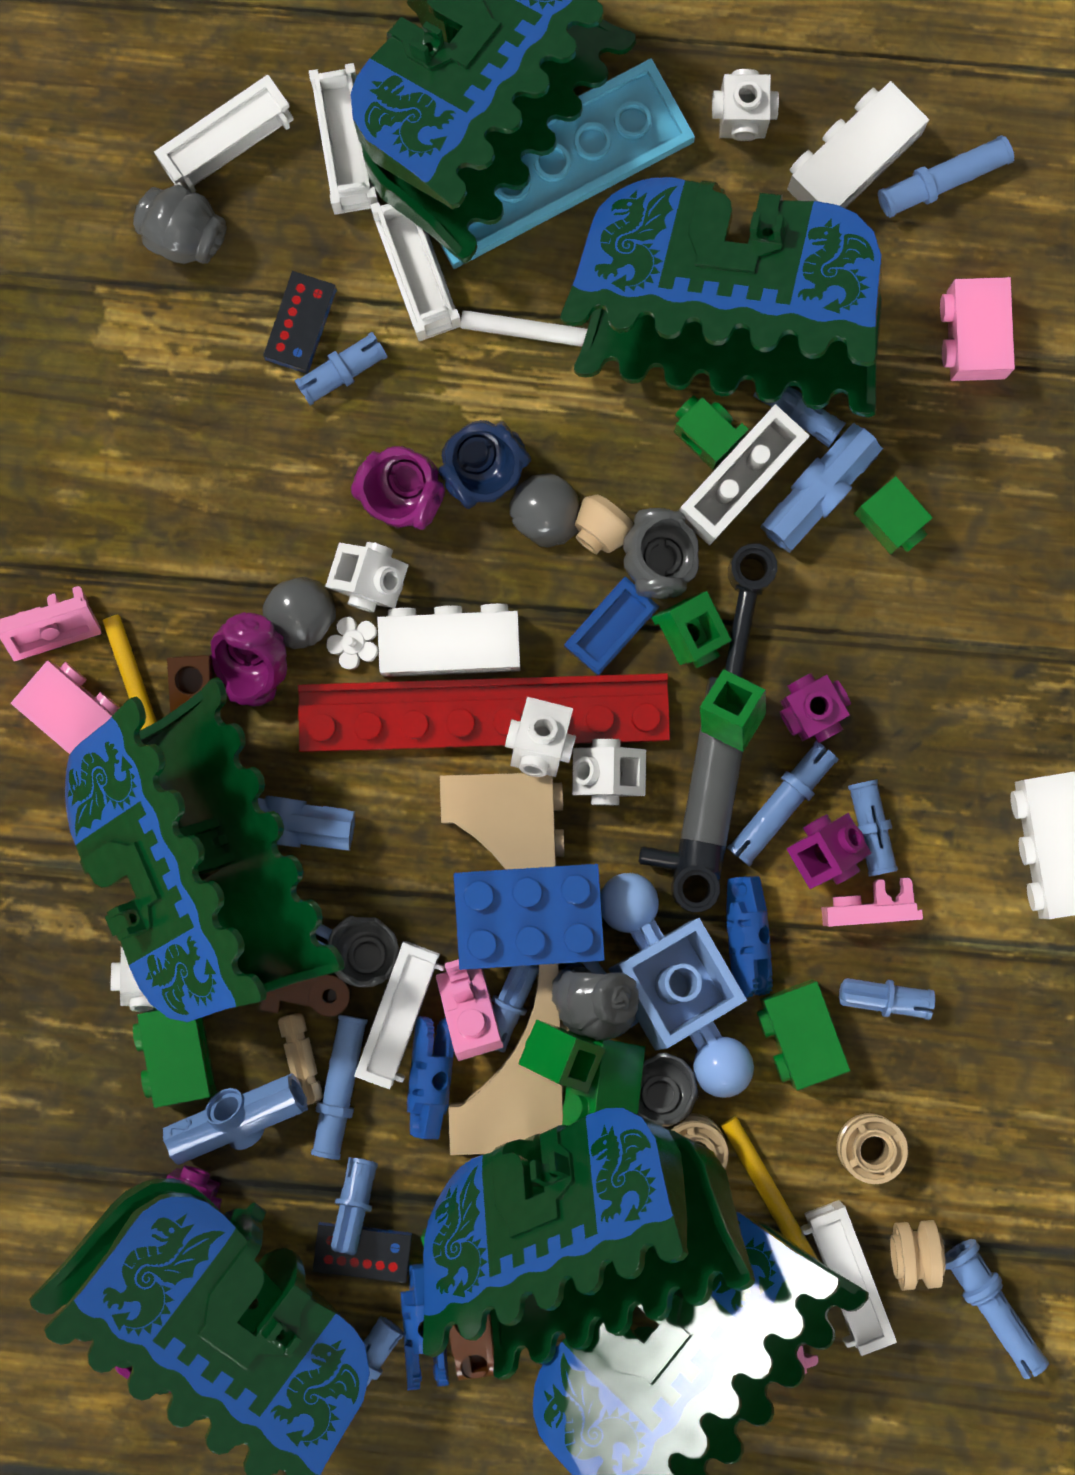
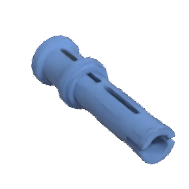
M975 1239L961 1242L945 1253V1270L951 1269L964 1289L963 1298L967 1303L979 1308L1015 1362L1022 1377L1030 1379L1032 1376L1029 1372L1030 1370L1034 1377L1039 1375L1048 1367L1049 1361L1001 1291L1003 1287L1001 1277L997 1272L990 1271L978 1252L980 1245Z

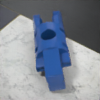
M759 876L730 878L727 882L726 920L731 973L746 998L752 997L753 994L759 996L770 994L773 987L768 912L761 879Z
M419 1016L415 1021L407 1112L410 1113V1135L419 1139H439L443 1115H446L448 1109L454 1048L446 1018H442L439 1021V1025H437L435 1044L433 1037L435 1027L433 1026L434 1022H432V1019Z
M423 1263L408 1266L409 1291L401 1292L407 1390L420 1389L422 1381L419 1354H423V1331H418V1326L424 1321ZM446 1347L444 1352L433 1357V1375L438 1387L449 1385Z

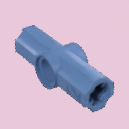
M853 423L821 459L817 457L792 485V492L765 519L760 528L767 534V537L778 547L790 553L821 517L826 518L852 489L850 485L878 457L883 448L879 445L876 438L865 428H861Z
M265 796V799L258 798V804L262 811H274L283 820L284 833L278 840V845L300 847L301 844L350 851L355 827V811L327 806L306 805L307 801Z
M293 1073L244 1094H241L237 1089H224L209 1100L204 1111L164 1127L163 1141L168 1149L170 1158L177 1165L227 1144L237 1150L247 1149L261 1138L265 1128L308 1110L307 1097L303 1092L300 1081Z

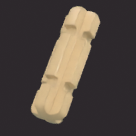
M302 1013L283 1016L279 1019L278 1025L281 1037H285L287 1042L283 1045L290 1074L293 1073L300 1081L303 1092L307 1097V1105L317 1103L322 1100L323 1093L320 1081L315 1080V1075L318 1072L309 1037L305 1038L304 1032L307 1031L304 1016Z

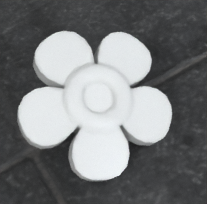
M344 617L337 623V630L343 636L332 635L327 640L328 651L331 654L340 655L339 664L348 670L356 669L360 663V658L366 662H371L378 655V647L374 643L368 642L377 635L376 627L369 621H363L357 626V622L353 618Z

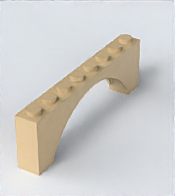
M525 773L440 776L441 823L456 824L472 835L496 857L506 870L555 867V857H564V829H554V811L563 810L562 783H553V776L533 777ZM558 964L539 965L538 987L528 1023L514 1050L500 1069L466 1100L450 1103V1155L487 1154L507 1142L518 1139L525 1140L530 1136L542 1134L551 1128L562 1125V1092H566V1086L557 1084L518 1064L536 1019L569 1031L568 1027L564 1026L563 1021L559 1018L556 1005L552 1002V981L561 971L558 970Z

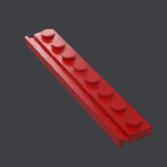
M668 673L298 685L299 752L505 746L511 720L521 722L527 697L573 708L567 733L576 736L574 744H592V739H619L620 743L670 741Z

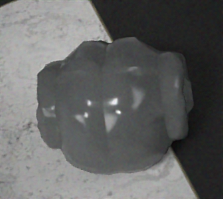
M179 184L164 190L151 187L139 200L138 205H136L133 219L135 231L141 235L142 243L149 251L161 255L170 261L183 264L193 261L208 264L221 247L227 231L226 221L215 214L209 201L203 195L191 193L189 189Z
M648 508L637 512L634 518V526L625 536L623 545L626 553L624 567L628 575L635 582L636 593L638 596L653 597L655 599H668L682 595L687 589V583L696 577L699 569V548L695 532L685 523V516L680 511H672L666 508Z
M580 965L567 966L552 981V1002L556 1005L559 1018L563 1021L564 1026H567L569 1031L576 1035H580L583 1038H593L596 1041H607L629 1030L635 1021V1015L639 1006V992L636 988V981L624 973L597 974Z

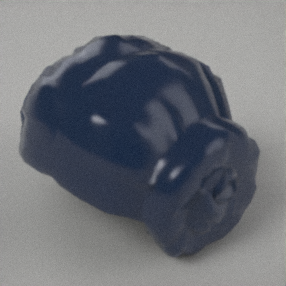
M479 420L467 424L447 440L441 455L443 465L439 467L438 472L445 482L448 492L458 499L465 508L470 509L478 502H495L505 492L518 485L522 469L529 465L531 456L526 451L525 444H523L519 434L511 431L505 422L500 421L497 424H493L487 420Z

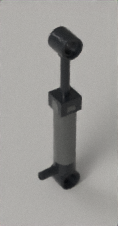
M748 544L741 547L734 554L728 566L729 582L739 594L731 633L732 641L729 644L725 670L741 678L743 677L757 595H762V592L771 584L777 573V560L774 553L768 547L761 544ZM746 559L759 561L764 568L763 578L757 581L746 579L740 570L741 562ZM716 677L708 679L704 699L716 682ZM701 727L678 852L643 846L640 849L638 859L641 865L674 870L671 895L678 906L690 912H703L711 908L719 897L720 879L743 756L742 751L703 733ZM692 875L702 877L707 884V894L698 902L689 901L683 894V883Z

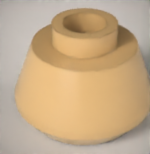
M598 494L588 496L583 499L575 522V526L579 531L576 539L586 549L596 555L600 550L610 553L624 545V538L634 524L621 509L608 499Z

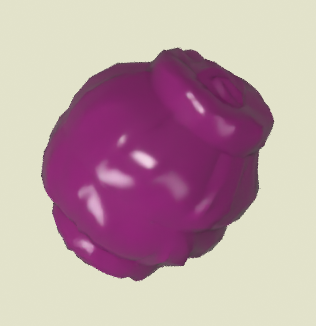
M392 446L380 453L372 451L366 457V460L358 467L351 485V493L353 498L361 501L366 512L376 520H381L396 529L413 526L423 530L432 523L445 497V488L443 483L438 481V469L430 458L405 446Z
M244 612L237 614L221 625L220 629L211 639L212 667L216 676L225 684L226 693L230 701L253 707L262 706L274 699L277 686L287 675V655L284 637L274 629L273 623L268 618L255 613Z

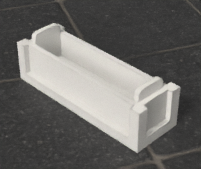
M354 63L345 64V69L319 73L318 69L309 70L331 194L330 201L334 215L371 209L370 205L377 203L378 198L376 189L368 177L362 146L358 140L353 122L350 94L357 76Z
M266 75L164 144L154 153L174 185L179 184L189 189L191 193H195L194 185L281 126L286 130L289 129V123L294 118L288 110L290 107L289 103L270 76Z
M379 202L371 204L370 207L418 341L420 342L459 328L461 325L460 316L453 304L428 233L391 205L385 204L380 206Z
M407 941L402 943L354 1077L389 1090L394 1080L403 1083L405 1076L397 1072L434 970L444 971L445 968L444 965L437 963L440 953Z
M840 1200L804 1213L808 1224L800 1228L804 1235L813 1234L824 1265L869 1292L868 1301L859 1310L848 1312L841 1308L851 1334L843 1338L846 1347L855 1346L858 1348L860 1355L863 1356L897 1343L846 1207Z

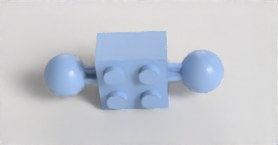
M622 873L612 877L600 892L602 917L613 929L630 933L640 950L610 967L609 971L610 973H624L636 981V988L639 992V1006L635 1016L655 1050L667 1049L690 1036L698 1050L694 1058L693 1070L700 1087L715 1097L728 1098L738 1095L751 1082L754 1072L753 1058L746 1046L740 1041L730 1037H722L713 1021L747 1001L742 990L700 918L689 921L664 936L654 920L658 912L659 899L653 884L645 877L635 873Z

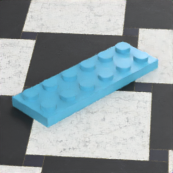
M652 58L610 79L601 87L593 88L578 96L581 99L583 111L581 116L575 121L566 122L554 119L548 123L547 126L556 136L557 145L555 150L545 156L532 153L525 154L521 161L529 168L531 178L529 184L520 190L503 187L495 192V196L503 204L504 215L502 219L496 224L487 225L474 222L469 226L468 230L476 237L477 250L471 260L694 143L695 136ZM440 244L453 269L465 264Z

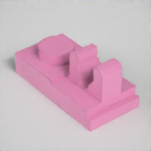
M81 587L72 588L74 598L59 602L54 593L47 597L48 606L37 607L0 619V640L13 661L102 634L101 626L94 616Z
M900 878L901 890L894 902L892 897L885 891V881L883 879L873 882V904H862L861 895L833 897V906L821 907L823 926L828 927L922 920L923 914L922 910H917V903H914L913 884L910 878Z
M459 959L444 963L447 972L437 974L436 980L454 1052L458 1061L503 1048L483 968L459 970Z

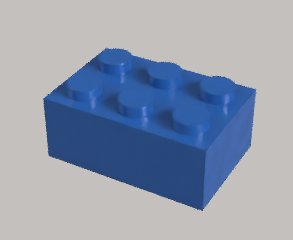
M598 864L454 873L459 970L605 961Z

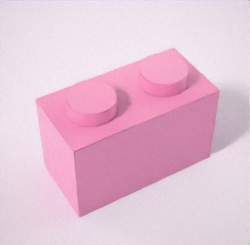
M1011 277L955 279L947 290V294H942L940 300V317L942 322H948L949 339H944L942 362L944 367H950V381L1006 379L1015 369Z
M46 661L11 702L15 708L69 754L79 743L107 722L120 708L102 692H99L94 697L82 686L87 679L70 664L64 662L59 667L50 661Z

